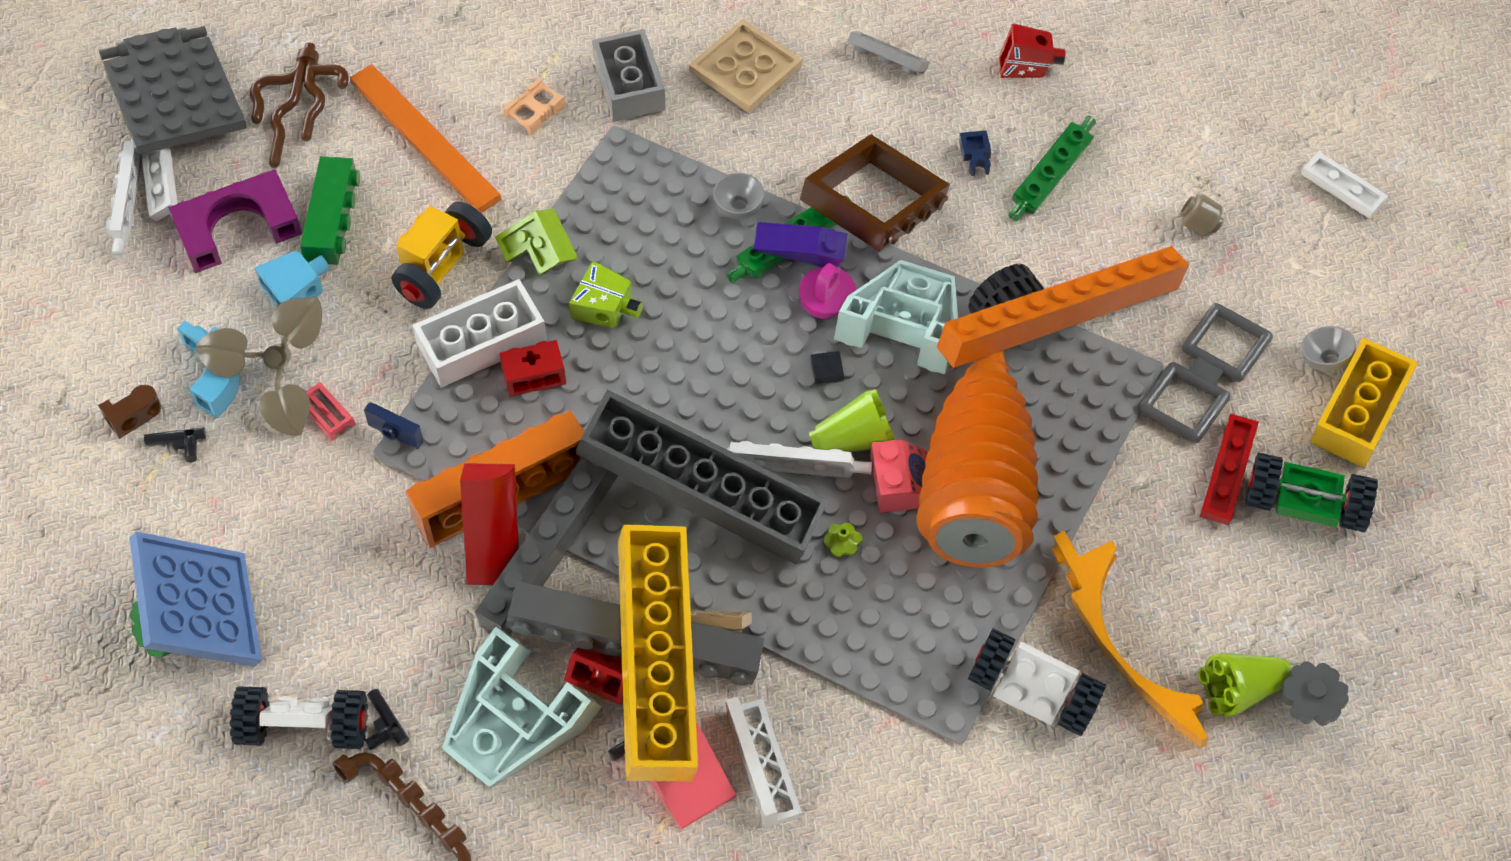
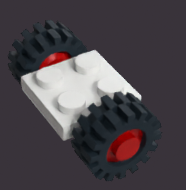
M992 628L985 644L982 645L975 659V664L968 680L991 691L1000 672L1004 675L993 696L1049 725L1054 721L1062 704H1066L1057 725L1081 737L1099 705L1106 684L1082 673L1074 689L1070 692L1079 670L1023 642H1020L1011 661H1008L1007 658L1016 639Z
M239 686L234 691V699L231 702L232 709H230V736H232L231 740L234 745L261 746L265 742V737L267 736L266 728L268 726L325 728L329 724L330 730H332L331 740L334 748L362 749L364 745L365 731H367L366 721L368 720V704H366L367 696L365 691L337 690L333 703H329L328 698H312L310 703L297 702L296 697H279L278 701L271 704L268 701L269 695L265 687Z

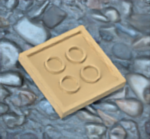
M742 19L689 64V72L750 113L802 67L803 59Z

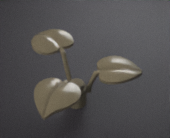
M318 297L290 299L276 307L272 316V325L275 332L284 337L281 340V344L270 346L264 352H245L248 344L246 336L240 331L231 328L212 331L199 340L195 350L206 368L216 376L228 378L239 374L245 366L244 357L263 358L266 366L276 369L275 391H269L262 395L260 399L261 414L272 428L283 434L291 436L302 434L310 414L309 396L304 389L294 384H287L280 388V382L284 372L283 366L287 365L291 360V351L288 348L287 341L289 340L295 348L303 349L310 346L319 335L322 324V307Z

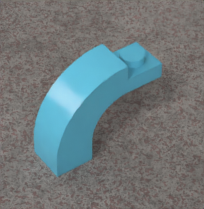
M184 321L177 330L183 344L196 352V344L206 334L218 330V328L214 326L207 333L201 326L196 325L194 327L187 321ZM206 368L203 375L189 388L195 405L218 419L237 394L240 373L233 377L224 378L216 376Z

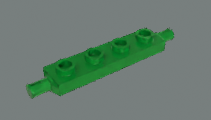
M1087 116L1080 126L1072 121L1014 192L1012 200L1016 206L1008 214L1010 219L1015 215L1013 221H1018L1025 211L1035 214L1090 145L1094 136L1089 131L1096 124L1094 118L1089 123L1092 116Z
M811 207L785 223L828 229L837 225ZM752 245L736 256L738 267L728 272L726 276L732 284L745 275L755 279L786 258L754 251Z

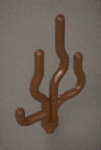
M311 42L305 43V47L299 49L296 65L292 71L286 74L263 75L257 78L250 87V99L253 103L251 121L254 124H259L264 113V100L260 94L261 90L268 85L292 83L289 98L279 104L273 110L270 117V125L274 132L269 165L272 168H277L280 165L284 146L285 128L281 119L298 104L301 98L303 83L307 92L315 100L304 117L301 131V139L303 141L311 140L315 119L325 106V95L314 83L315 75L338 76L337 86L340 89H345L348 86L349 76L344 67L334 64L318 65L319 53L315 50V44Z

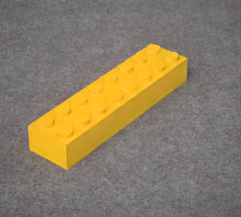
M623 525L618 540L626 781L692 782L698 769L687 530L683 526Z

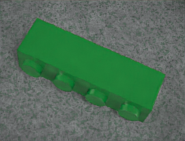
M324 156L319 158L300 243L302 255L307 262L322 255L328 264L338 265L340 255L345 253V231L350 230L351 217L349 212L350 209H354L356 200L354 188L359 186L360 171L356 170L353 158Z

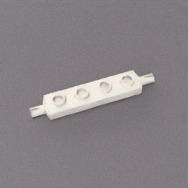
M132 139L131 141H124L123 152H120L118 156L120 171L119 174L115 175L114 179L116 194L111 198L112 218L107 221V233L113 238L111 256L114 258H122L124 256V247H128L142 155L137 154Z
M748 441L730 442L727 450L769 471L850 478L853 473L871 475L872 462L854 461L851 452H844L840 449L820 450L808 446L799 448L784 447L780 444L761 445Z

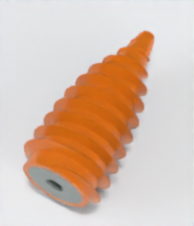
M1004 350L975 360L967 368L965 376L957 381L953 391L945 399L943 409L935 422V430L931 435L930 449L925 460L926 468L922 475V488L919 494V508L916 515L918 529L936 554L949 562L967 567H994L1005 564L1024 553L1031 547L1034 541L1032 529L1038 520L1036 505L1039 494L1036 486L1039 477L1035 468L1038 460L1034 449L1036 438L1031 430V415L1025 409V397L1017 390L1016 380L1008 374L1009 366L1005 361Z

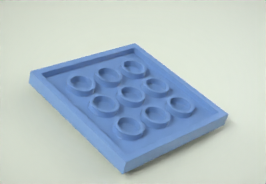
M137 531L129 537L144 649L256 666L262 661L245 553Z

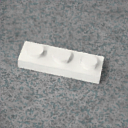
M170 147L141 154L149 217L156 222L171 214L168 207L177 204Z
M1318 152L1303 167L1301 172L1302 176L1369 219L1386 203L1388 195L1321 152Z

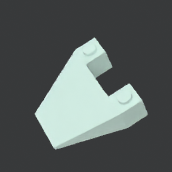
M903 260L898 261L846 298L839 310L834 340L862 348L869 333L877 334L921 348L917 366L932 372L945 374L950 363L936 347L945 322L958 318L955 276Z
M498 627L493 629L476 652L442 747L446 753L490 788L584 732L602 707L601 704L579 687L568 682L552 703L548 705L513 677L531 650L511 634Z

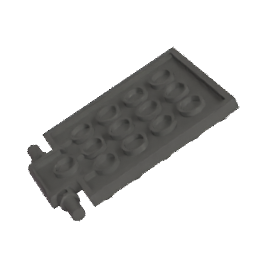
M205 26L188 30L186 27L180 29L176 27L161 29L157 32L123 39V42L116 43L117 46L99 50L101 60L110 59L103 61L104 69L138 155L247 128L246 120L209 37H206L207 31Z

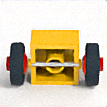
M457 201L452 203L445 213L429 205L423 214L421 213L416 217L414 224L407 233H403L397 241L396 247L401 265L394 271L391 277L396 290L415 306L431 309L441 297V290L438 284L464 254L462 242L473 247H482L490 239L492 227L488 220L477 209L464 202Z

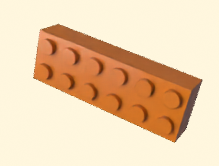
M569 410L563 414H556L548 421L536 427H529L520 435L510 440H503L493 448L481 454H474L467 461L455 467L445 468L438 475L426 481H419L406 490L413 520L429 548L464 532L460 478L464 463L515 464L517 505L566 481L582 458L575 454L585 432L572 411Z

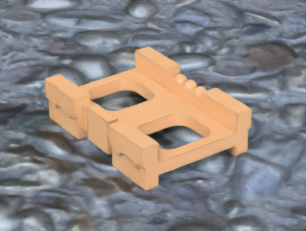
M539 78L527 88L528 92L525 91L518 97V100L514 98L504 107V116L506 118L511 117L527 129V133L530 135L543 126L542 122H545L548 116L556 115L566 106L564 96L558 95L544 85ZM541 91H546L554 97L547 104H541L534 99ZM522 107H527L535 113L528 120H522L515 115Z

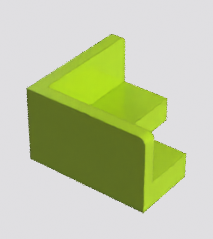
M554 208L536 210L495 236L506 262L514 261L529 252L539 275L546 274L562 263L573 262L578 259Z

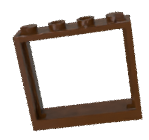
M870 134L806 177L800 200L881 252L890 244L894 245L905 233H911L917 224L927 221L936 210H941L949 198L947 192L950 184ZM871 163L920 194L921 197L884 223L833 188Z

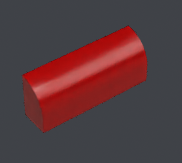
M464 463L460 478L467 585H494L519 549L515 464Z

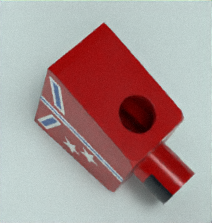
M1012 24L999 55L1000 78H1041L1045 76L1049 64H1064L1066 51L1065 49L1053 47V37L1050 32Z

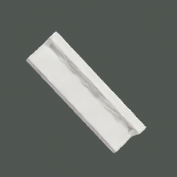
M738 696L726 699V714L764 828L802 817V812L763 699L745 704H740ZM759 710L761 721L755 729L747 725L744 714ZM763 726L765 728L766 733L761 731ZM757 737L769 742L771 745V749L766 757L758 754L754 742ZM773 754H774V757H775L776 762H774V761L771 760ZM767 766L780 772L781 777L776 786L766 781L764 770ZM783 783L786 791L780 789ZM776 795L788 799L792 810L777 814L774 804Z

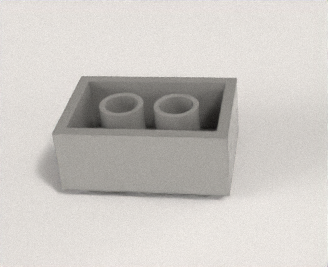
M645 29L592 40L594 63L613 122L666 110L665 89Z

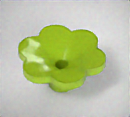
M851 523L833 524L828 528V534L824 537L823 543L827 548L831 549V554L835 557H841L844 554L853 556L858 551V545L862 543V535L855 531V527Z

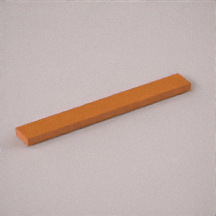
M372 64L350 76L351 84L469 205L482 213L501 201V194Z

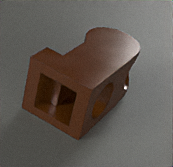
M150 385L135 387L130 395L113 405L109 399L98 405L104 419L119 439L158 415L162 406L155 389Z

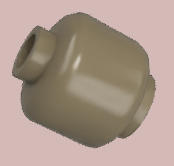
M1203 194L1196 197L1191 196L1180 211V215L1183 216L1182 224L1201 236H1206L1211 231L1216 233L1224 222V218L1221 217L1222 206Z

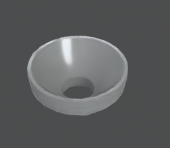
M731 173L722 177L716 183L713 190L714 203L716 208L727 217L735 219L747 218L756 214L761 209L764 201V188L761 182L752 175ZM735 200H742L747 203V206L743 209H735L731 206V203Z
M1325 326L1314 329L1302 341L1301 351L1303 359L1310 367L1316 370L1330 372L1342 369L1349 365L1356 352L1355 338L1348 330L1341 327ZM1327 355L1338 357L1332 363H1325L1321 360Z

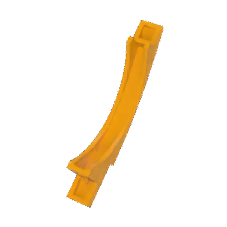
M1065 531L1054 535V547L1051 548L1053 556L1059 565L1064 563L1069 573L1065 574L1071 589L1073 591L1078 589V591L1071 594V603L1099 648L1133 689L1169 723L1200 748L1206 746L1208 736L1196 717L1197 714L1203 712L1201 706L1204 703L1201 697L1195 694L1173 691L1146 679L1126 663L1108 636L1102 618L1101 599L1106 578L1117 559L1115 554L1117 548L1113 540L1078 556Z

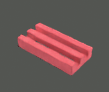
M321 382L306 391L309 399L334 426L331 428L311 406L310 418L331 441L337 438L336 434L339 432L341 435L345 433V428L348 426L352 428L356 425L354 418ZM317 392H319L324 397V399L333 407V409L343 418L341 422H339L337 418L328 410V408L319 400V398L315 395Z

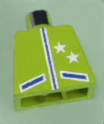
M592 261L572 296L569 306L571 319L614 328L618 326L624 314L638 318L643 309V302L632 299V283L630 280Z

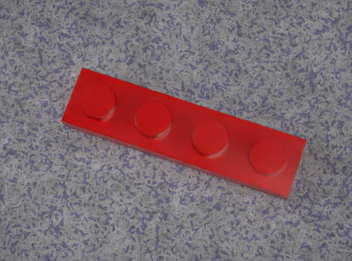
M1230 413L1199 517L1229 526L1259 421Z

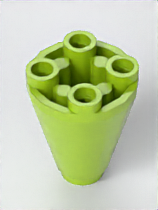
M876 389L865 391L816 425L815 430L809 432L814 449L864 451L871 450V443L896 440Z
M1219 653L1211 655L1207 659L1205 666L1199 668L1198 678L1200 683L1205 686L1211 713L1215 716L1223 715L1229 717L1242 713L1281 690V685L1289 677L1292 667L1286 659L1278 657Z

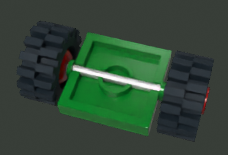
M1257 453L1249 479L1245 501L1246 506L1270 511L1278 492L1276 514L1336 528L1339 523V526L1342 528L1364 533L1367 531L1377 497V479L1351 474L1344 494L1345 475L1284 462L1283 464L1282 457Z

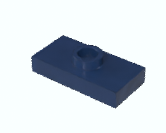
M369 402L364 408L368 426L379 430L388 439H397L416 449H419L424 442L420 425L372 402Z

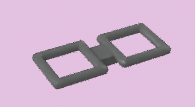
M1219 303L1212 304L1182 345V351L1195 358L1196 361L1189 370L1176 362L1169 363L1138 405V411L1188 441L1199 443L1230 400V393L1217 386V383L1223 375L1236 382L1243 381L1273 339L1272 332ZM1218 316L1258 338L1238 368L1197 347V344ZM1174 376L1216 398L1194 430L1153 407Z

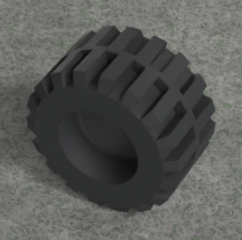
M1013 264L1000 269L984 280L971 296L968 308L972 314L1045 288L1028 266H1025V264Z

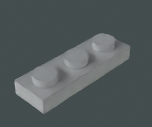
M859 31L851 32L847 41L855 45L854 50L867 55L869 52L878 55L877 59L890 65L896 62L902 65L901 70L916 75L917 72H926L930 63L925 59Z

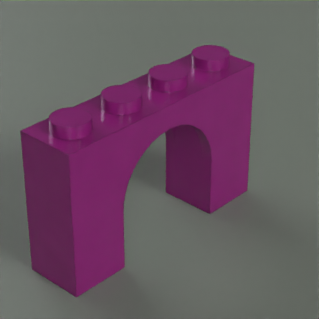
M276 169L260 173L257 176L235 182L229 186L168 207L195 273L222 264L212 238V232L217 222L230 213L251 211L260 215L266 221L276 244L302 235L298 217Z

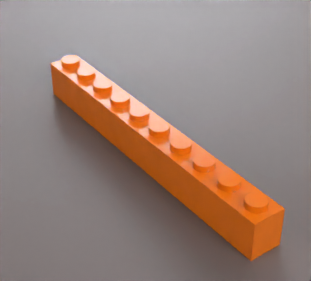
M1170 246L945 322L936 348L951 366L955 368L1177 290L1189 264Z

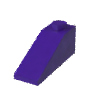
M758 222L753 250L824 267L828 263L837 267L844 261L848 233L816 226Z

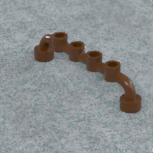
M365 752L355 754L350 758L343 754L332 763L337 774L346 783H349L359 775L358 767L364 765L371 767L376 772L380 781L397 794L401 803L418 816L423 826L431 830L439 838L447 851L452 852L458 858V861H471V855L463 844L467 838L461 828L454 824L448 829L441 822L445 818L442 809L435 802L427 807L420 800L424 796L421 787L413 780L406 785L399 778L403 771L394 759H390L385 763L375 754Z

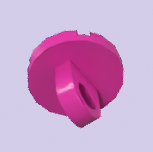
M828 263L824 267L811 270L803 277L799 285L801 305L805 311L814 317L830 319V317L837 316L838 318L839 310L846 298L856 291V285L851 276Z

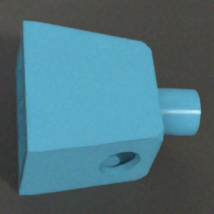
M293 251L255 267L260 285L277 306L286 300L318 297L321 295L323 289L318 276L330 270L328 263L322 255L307 262L298 251Z

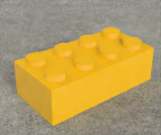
M1363 337L1325 408L1310 443L1366 468L1416 369L1418 361Z

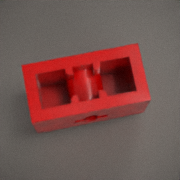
M557 340L541 341L535 345L511 348L499 353L509 397L567 384L565 368Z
M577 648L574 650L563 681L618 705L623 704L622 656H611L605 651L595 648Z

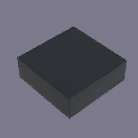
M840 351L811 354L810 360L815 384L844 381Z

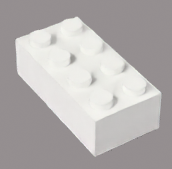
M520 279L412 325L417 345L441 388L501 362L500 352L547 341L545 322Z

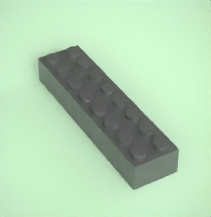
M608 389L581 437L575 454L794 564H797L804 554L828 503V500Z

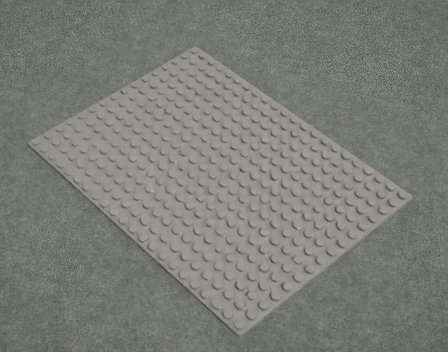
M613 126L551 208L555 209L578 259L573 262L562 263L546 274L539 275L529 252L512 261L492 289L495 290L520 279L545 322L547 341L557 340L565 368L567 384L509 397L501 362L442 388L431 372L399 415L420 425L424 441L420 448L416 449L397 439L390 440L384 436L374 449V456L377 460L420 481H426L438 475L445 468L455 467L467 461L470 456L481 454L503 440H510L520 435L525 429L536 427L548 421L556 414H563L571 410L585 431L607 389L725 449L729 447L730 442L739 443L741 441L761 445L780 444L784 447L796 448L808 446L814 449L809 432L815 430L816 425L865 391L876 389L883 403L887 420L895 439H902L929 451L931 435L935 430L937 417L943 409V403L953 391L957 381L965 376L967 368L974 361L955 368L950 364L946 373L942 374L917 366L921 348L869 333L862 348L834 340L837 316L830 317V319L814 317L803 309L799 298V285L803 277L811 270L820 268V266L786 258L755 279L745 275L732 284L726 274L738 267L736 256L754 244L757 223L785 224L807 209L764 190L763 205L756 214L743 219L727 217L716 208L713 190L716 183L728 174L622 128ZM735 200L731 203V206L735 209H743L747 206V203L742 200ZM839 225L831 228L832 230L848 233L844 261L837 267L851 276L856 285V290L898 261L903 260L955 276L958 318L971 314L968 308L969 300L977 287L980 286V283L892 245L879 252ZM592 261L631 281L632 299L643 302V309L638 318L624 314L618 326L614 328L571 319L569 302ZM1077 325L1004 350L1005 361L1009 366L1008 374L1016 380L1017 390L1025 397V409L1032 418L1031 430L1036 438L1034 449L1038 460L1035 468L1039 477L1036 488L1039 496L1036 505L1038 520L1032 529L1034 541L1031 547L1013 560L1002 565L976 568L958 565L943 559L932 550L929 542L920 533L916 521L918 509L879 513L872 470L871 475L853 473L850 478L770 471L828 500L811 540L797 564L621 476H618L567 553L619 578L618 540L623 525L686 527L690 611L752 612V624L742 629V633L764 638V650L955 744L961 745L966 741L994 688L993 686L991 691L968 680L982 645L985 644L992 628L1016 639L1007 658L1009 660L1059 566L1051 551V548L1054 547L1053 536L1065 531L1072 542L1140 414L1138 405L1157 381L1164 366L1160 361ZM840 351L844 381L815 384L810 360L811 354ZM871 450L851 452L854 461L870 462ZM564 482L517 505L518 529L528 534L530 533ZM851 523L854 525L855 531L862 535V543L858 545L857 553L853 556L845 554L841 557L833 556L831 549L827 548L823 543L824 537L828 534V528L833 524Z

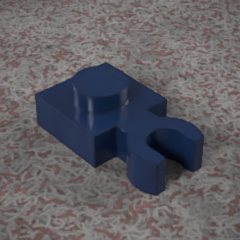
M987 130L960 133L959 144L963 161H970V175L975 176L976 167H983L985 174L988 175L991 167L989 160L991 159V148Z

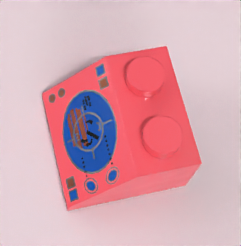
M902 439L871 443L870 462H872L871 470L879 513L919 508V494L922 488V475L926 468L927 450Z

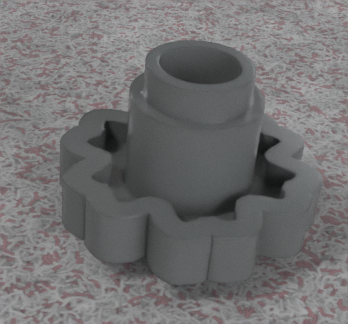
M1305 661L1300 665L1293 666L1289 677L1283 681L1281 685V700L1283 703L1291 706L1290 715L1299 719L1303 724H1310L1315 720L1319 725L1325 726L1329 722L1336 721L1341 714V709L1347 705L1349 701L1347 694L1348 685L1338 681L1340 678L1339 672L1328 664L1320 663L1315 667L1311 662Z

